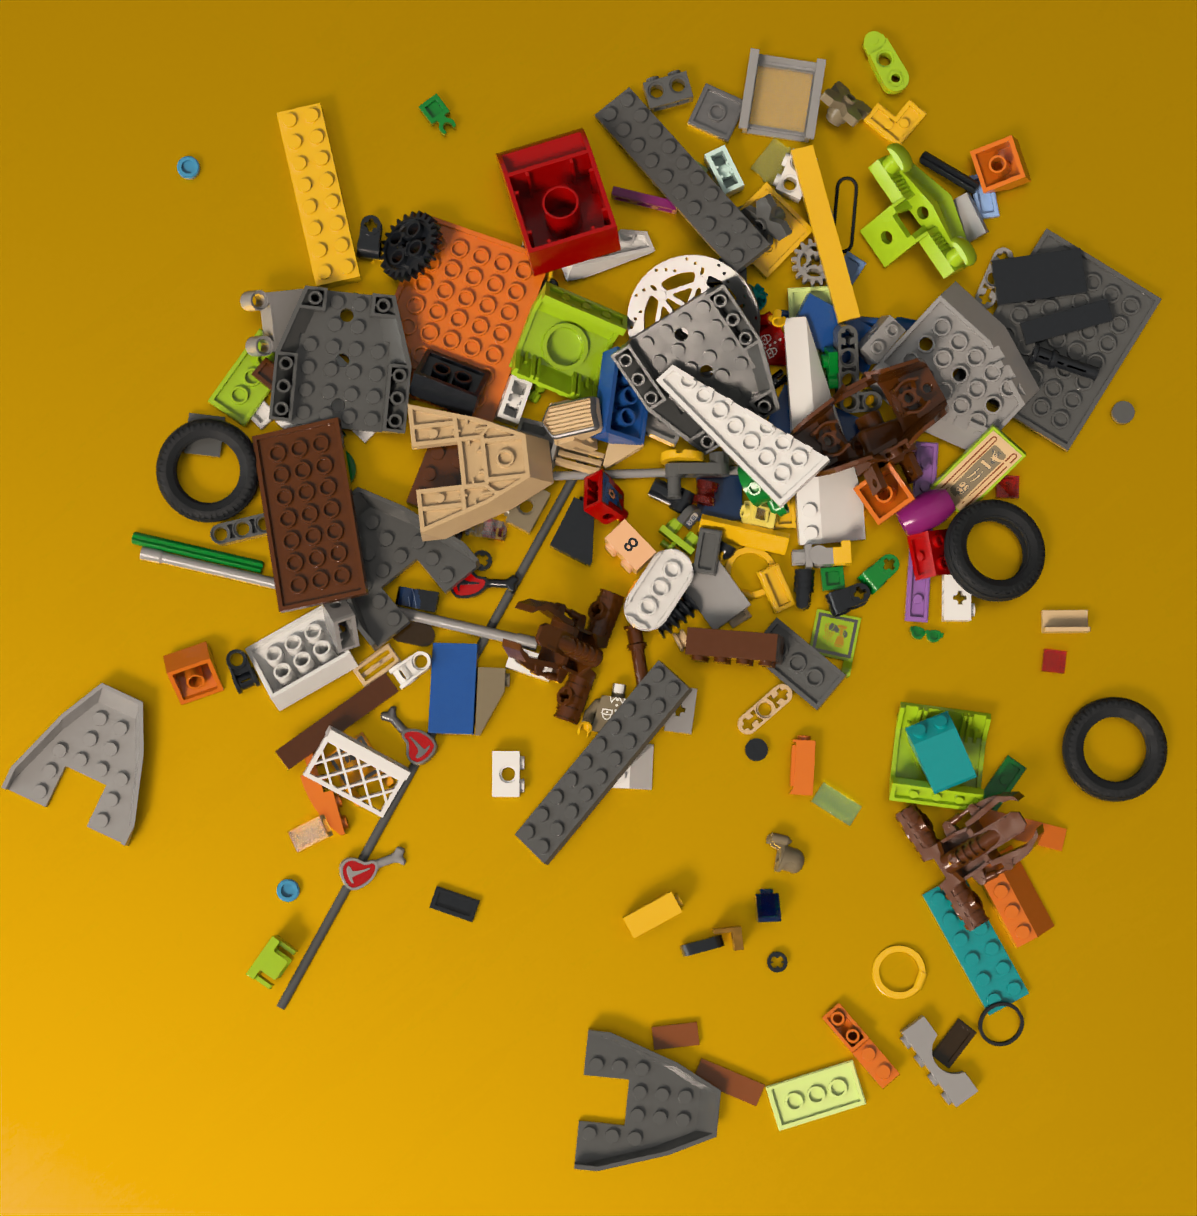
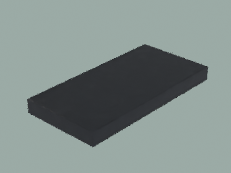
M1080 248L993 260L990 262L997 306L1087 293Z

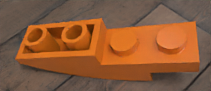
M315 753L305 758L307 766ZM322 763L314 765L310 773L317 777L321 776L318 766H321ZM301 775L304 789L319 815L338 834H347L346 829H349L346 815L342 816L339 807H343L340 795L335 794L332 790L325 792L324 788L326 787Z
M840 1003L822 1017L882 1089L900 1075Z

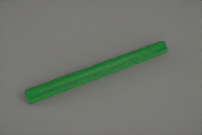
M134 532L131 542L135 545L252 572L262 573L264 568V562L139 532Z

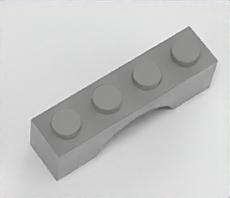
M923 1015L900 1030L903 1035L900 1040L907 1049L912 1047L915 1051L914 1059L921 1068L925 1066L930 1074L927 1077L934 1086L939 1084L944 1091L941 1093V1096L948 1105L952 1103L955 1107H958L978 1092L964 1071L947 1072L937 1066L932 1055V1046L937 1033Z

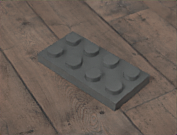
M776 617L764 633L779 634L784 637L782 665L776 664V668L767 669L816 710H819L847 675Z

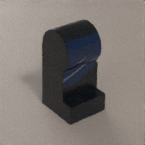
M399 586L395 604L436 614L440 593Z

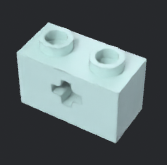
M725 145L704 154V162L713 181L727 197L743 191L744 183Z

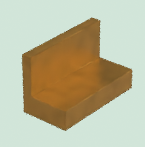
M741 926L712 928L713 934L731 932L733 950H744Z

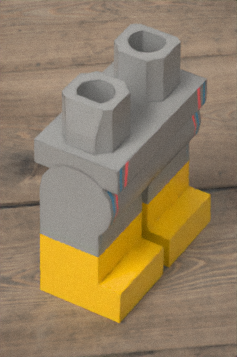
M843 540L840 542L839 547L826 548L823 545L812 547V544H805L803 549L792 550V566L804 565V569H812V567H850L852 563L850 540Z

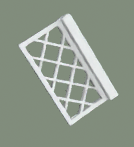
M329 725L325 732L326 735L303 775L383 818L404 780H407L410 775L409 768ZM329 742L336 746L338 754L325 758L323 749ZM348 755L356 757L358 765L345 769L342 757ZM339 758L342 770L329 773L326 762ZM359 759L366 763L360 764ZM324 763L327 774L317 777L310 773L314 765ZM373 766L376 768L378 776L364 779L362 768ZM359 769L362 780L349 784L346 772ZM344 773L347 785L340 787L332 785L330 777ZM391 776L398 780L393 788L384 790L382 778ZM379 780L382 791L369 794L366 783ZM363 784L366 795L356 798L352 795L350 788ZM380 795L384 796L385 803L381 810L372 806L370 798Z

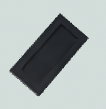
M436 886L429 908L473 922L480 900Z

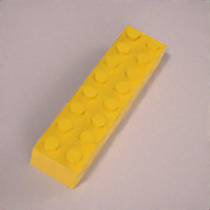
M321 103L278 112L277 118L316 287L329 289L360 282L362 278Z

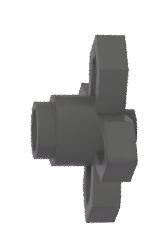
M771 194L757 200L756 208L749 205L741 210L743 215L769 242L770 246L773 244V238L779 241L792 233L791 228L785 221V212L777 206Z

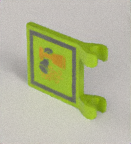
M817 609L810 645L824 657L843 660L841 671L847 675L845 678H848L851 674L861 618L849 615L833 617L830 611Z

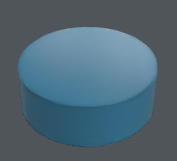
M185 156L178 161L177 171L182 178L191 180L199 175L200 165L194 157Z
M292 879L282 880L277 886V895L282 901H294L300 894V887Z

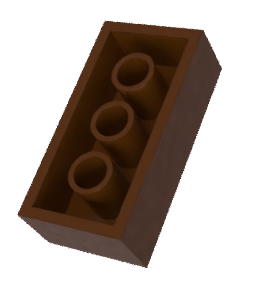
M458 445L427 448L406 502L408 505L418 509L416 490L462 485Z
M687 627L685 654L690 656L691 660L695 662L708 663L709 659H714L713 662L731 665V661H736V664L751 667H753V663H759V666L764 668H776V664L782 665L784 637L779 634Z

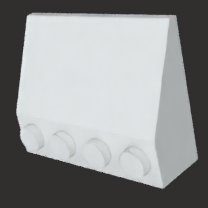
M322 605L245 648L266 691L279 711L358 667L350 649L338 653L326 628Z

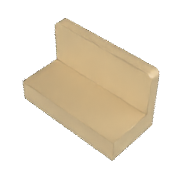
M1088 610L1041 611V633H1088L1091 631V627H1088Z

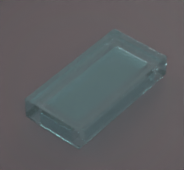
M824 782L811 800L812 803L848 826L851 825L862 808Z

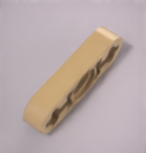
M785 684L775 686L739 718L737 722L739 731L747 735L754 733L791 700V688ZM777 689L781 691L786 689L787 699H779L776 702L779 707L775 708L774 703L767 699V697L771 695L772 699H774L778 695ZM761 703H768L771 706V713L769 715L763 716L759 713L758 707ZM754 710L756 716L762 719V722L758 723V720H755L752 723V730L749 728L744 730L742 728L744 725L742 720L744 718L750 720L753 717L750 712Z

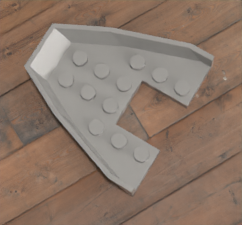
M101 683L61 714L11 766L1 788L10 790L47 807L66 767H69L106 785L87 827L121 842L124 846H129L135 826L144 756L143 702Z

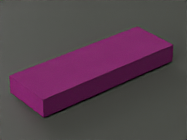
M613 186L611 193L613 200L677 214V209L668 199Z

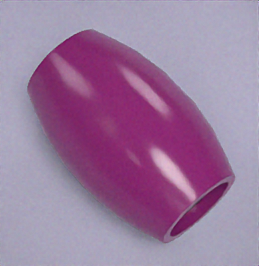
M938 488L915 496L916 499L897 512L896 516L904 532L907 535H914L929 531L940 525L954 513L956 507L945 488Z

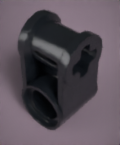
M368 215L361 221L360 235L357 242V258L379 260L381 255L379 250L382 246L383 227L380 220L374 215ZM374 222L377 228H373L372 232H370L366 226Z
M856 583L825 595L832 616L838 617L864 606L870 597V589L863 583ZM856 591L860 594L864 593L862 599L854 597Z
M238 649L230 651L227 654L226 662L238 693L241 694L243 690L255 685L257 687L260 686L258 676L246 652ZM235 653H240L243 656V662L239 666L233 665L231 660Z

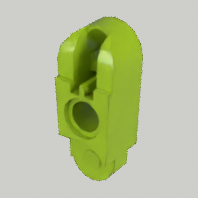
M877 31L867 33L862 47L878 83L885 93L890 95L901 93L906 89L909 82L908 71L889 40L883 34ZM886 57L890 64L886 66L881 65L878 59ZM897 76L899 81L893 82L891 77Z

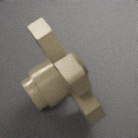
M840 81L836 82L831 89L825 90L820 96V99L829 106L826 114L827 120L837 127L846 122L854 127L872 111L867 104L856 99Z

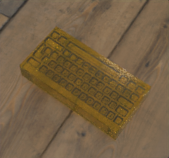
M324 814L288 832L297 853L333 835Z

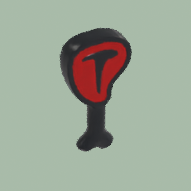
M473 572L454 587L451 592L459 599L477 597L488 588H506L511 594H514L516 592L515 585L519 582V578L516 575H512L508 579H489L478 576Z

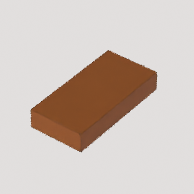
M697 1022L652 1027L654 1050L700 1045Z

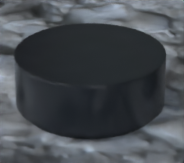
M759 738L750 740L745 746V754L752 761H760L768 753L767 744Z

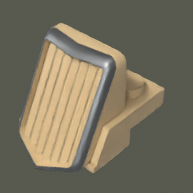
M588 396L575 400L550 403L541 424L548 435L554 439L555 445L568 450L576 447L589 452L598 450L597 439L591 437L600 433L603 429L599 398Z

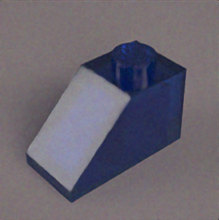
M760 889V894H755L757 922L781 921L779 893H773V889Z

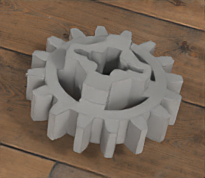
M810 238L808 239V245L801 242V250H794V254L797 257L791 258V262L796 264L792 266V271H798L795 275L796 279L802 277L803 285L809 281L811 282V287H814L815 283L823 286V281L826 279L821 261L819 266L816 264L812 265V260L819 261L820 257L818 251L812 250L817 249L816 243H813ZM804 255L806 263L803 264V266L801 267L800 262L802 256ZM810 274H818L819 276H810Z

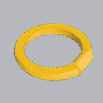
M742 547L737 549L731 558L727 559L724 567L731 576L733 562L739 556L747 553L763 557L769 566L774 564L775 561L767 551ZM740 588L746 598L751 601L766 595L763 588L755 592Z
M893 945L885 948L877 955L872 967V977L876 987L884 995L893 999H906L915 995L919 990H922L928 975L926 974V965L921 955L913 948L905 945ZM894 952H904L911 955L919 967V973L913 987L904 992L889 990L883 985L879 976L881 962L887 955Z

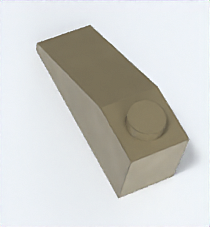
M478 667L475 736H481L505 693V687H510V673H506V668Z

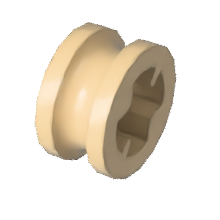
M680 629L678 634L673 633L672 635L682 652L686 647L687 636L684 630Z

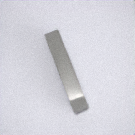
M999 248L994 252L990 262L1000 260L997 255L1001 256L1002 253L1006 254V259L1013 258V253L1008 248ZM990 263L974 297L986 309H990L996 301V295L992 291L995 290L994 285L988 282V275L992 273ZM987 288L991 289L988 296L991 302L982 304V299L979 296H984Z

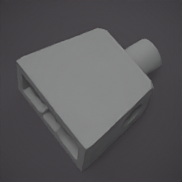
M346 599L322 604L325 625L338 653L360 646L355 614ZM339 625H342V626L345 627V631H344V632H342V630H341V628L339 627Z

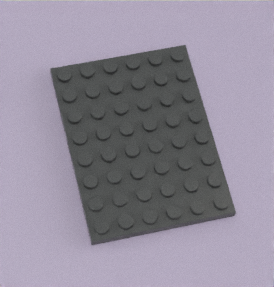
M1046 228L1030 255L1078 247ZM1081 250L1087 293L998 306L993 313V316L1008 330L1040 389L1013 419L1066 452L1073 444L1161 301V298ZM1100 300H1108L1113 317L1112 322L1038 342L1040 347L1052 351L1056 349L1060 352V355L1099 367V373L1095 381L1057 367L1049 369L1047 365L1029 362L1036 343L1026 346L1020 323ZM959 368L954 376L956 381H962L966 378V372L963 369ZM995 399L987 402L997 409L1000 407L999 402Z

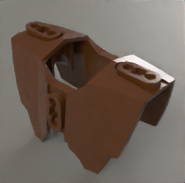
M915 358L887 368L864 372L860 380L847 387L843 383L832 398L804 418L792 430L790 435L830 459V463L815 477L825 476L866 462H887L904 453L903 450L909 449L921 434L948 413L949 405L925 360ZM877 383L896 415L903 434L863 456H858L841 431L834 414L833 405ZM925 384L931 388L929 393L923 390ZM905 395L912 396L910 403L905 401ZM824 438H829L831 440V444L826 445L824 442Z

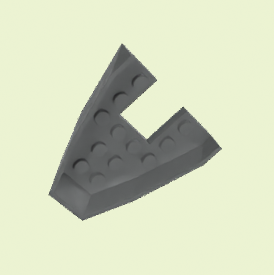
M357 487L352 491L369 595L346 600L355 614L357 629L373 650L377 651L410 624L407 617L383 590L385 586L418 561L443 592L447 594L478 569L481 564L469 547L454 536L441 540L422 541L418 514L405 506Z
M588 1029L584 1075L628 1079L629 1085L624 1125L579 1120L574 1169L600 1171L663 1157L717 1136L721 1090L679 1063L611 1032Z

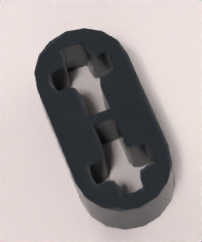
M721 934L680 945L682 956L685 957L725 945Z

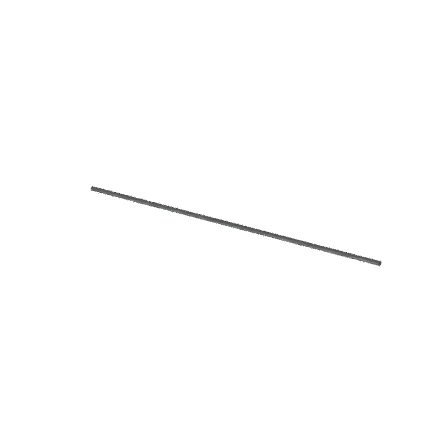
M567 480L515 573L519 578V582L515 585L516 590L577 480ZM508 589L505 591L486 627L496 628L514 596ZM480 637L477 642L479 645L478 659L489 641L488 638ZM429 734V735H431L433 738H435L437 734ZM410 763L408 767L411 772L407 780H404L383 818L380 817L358 859L362 861L368 860L419 765ZM344 884L277 1004L279 1008L285 1010L346 900L350 889L346 888Z

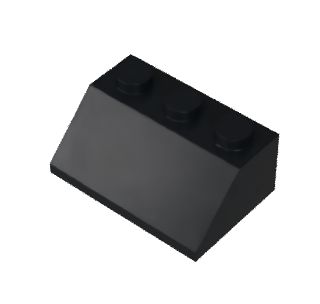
M427 348L414 372L409 394L461 415L473 416L491 372Z

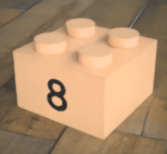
M625 519L605 537V549L613 557L617 555L622 560L621 566L629 574L632 571L637 574L656 554V551Z

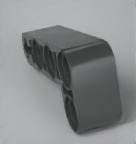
M840 323L833 330V347L838 351V388H835V393L843 385L844 375L851 374V381L845 385L846 387L859 380L858 333L855 327L847 323ZM845 330L849 331V335H846L845 338L841 337V333H845ZM849 351L851 354L850 359L847 362H843L842 354ZM862 389L851 395L852 403L850 406L844 407V400L836 403L838 408L847 413L872 412L881 407L882 397L872 389ZM873 394L874 402L871 405H866L865 400L867 396Z

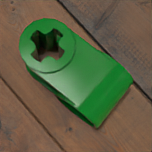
M886 554L873 566L871 565L857 579L860 583L867 585L870 589V594L873 595L899 569V560L892 554ZM885 559L888 562L890 560L894 562V564L892 565V567L894 568L893 570H891L890 568H888L887 570L884 569Z

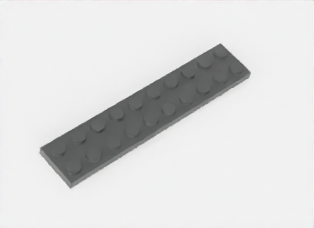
M630 87L595 114V118L724 263L740 273L771 248L769 242Z
M658 660L515 835L544 864L548 865L692 692V689L663 662Z

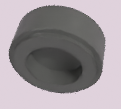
M1127 401L1116 403L1111 410V417L1118 424H1127L1133 419L1135 414L1134 407Z

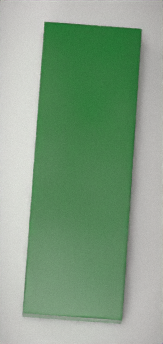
M1007 755L985 786L983 799L1001 794L1002 792H1011L1027 768ZM999 802L991 810L997 811L1002 802Z

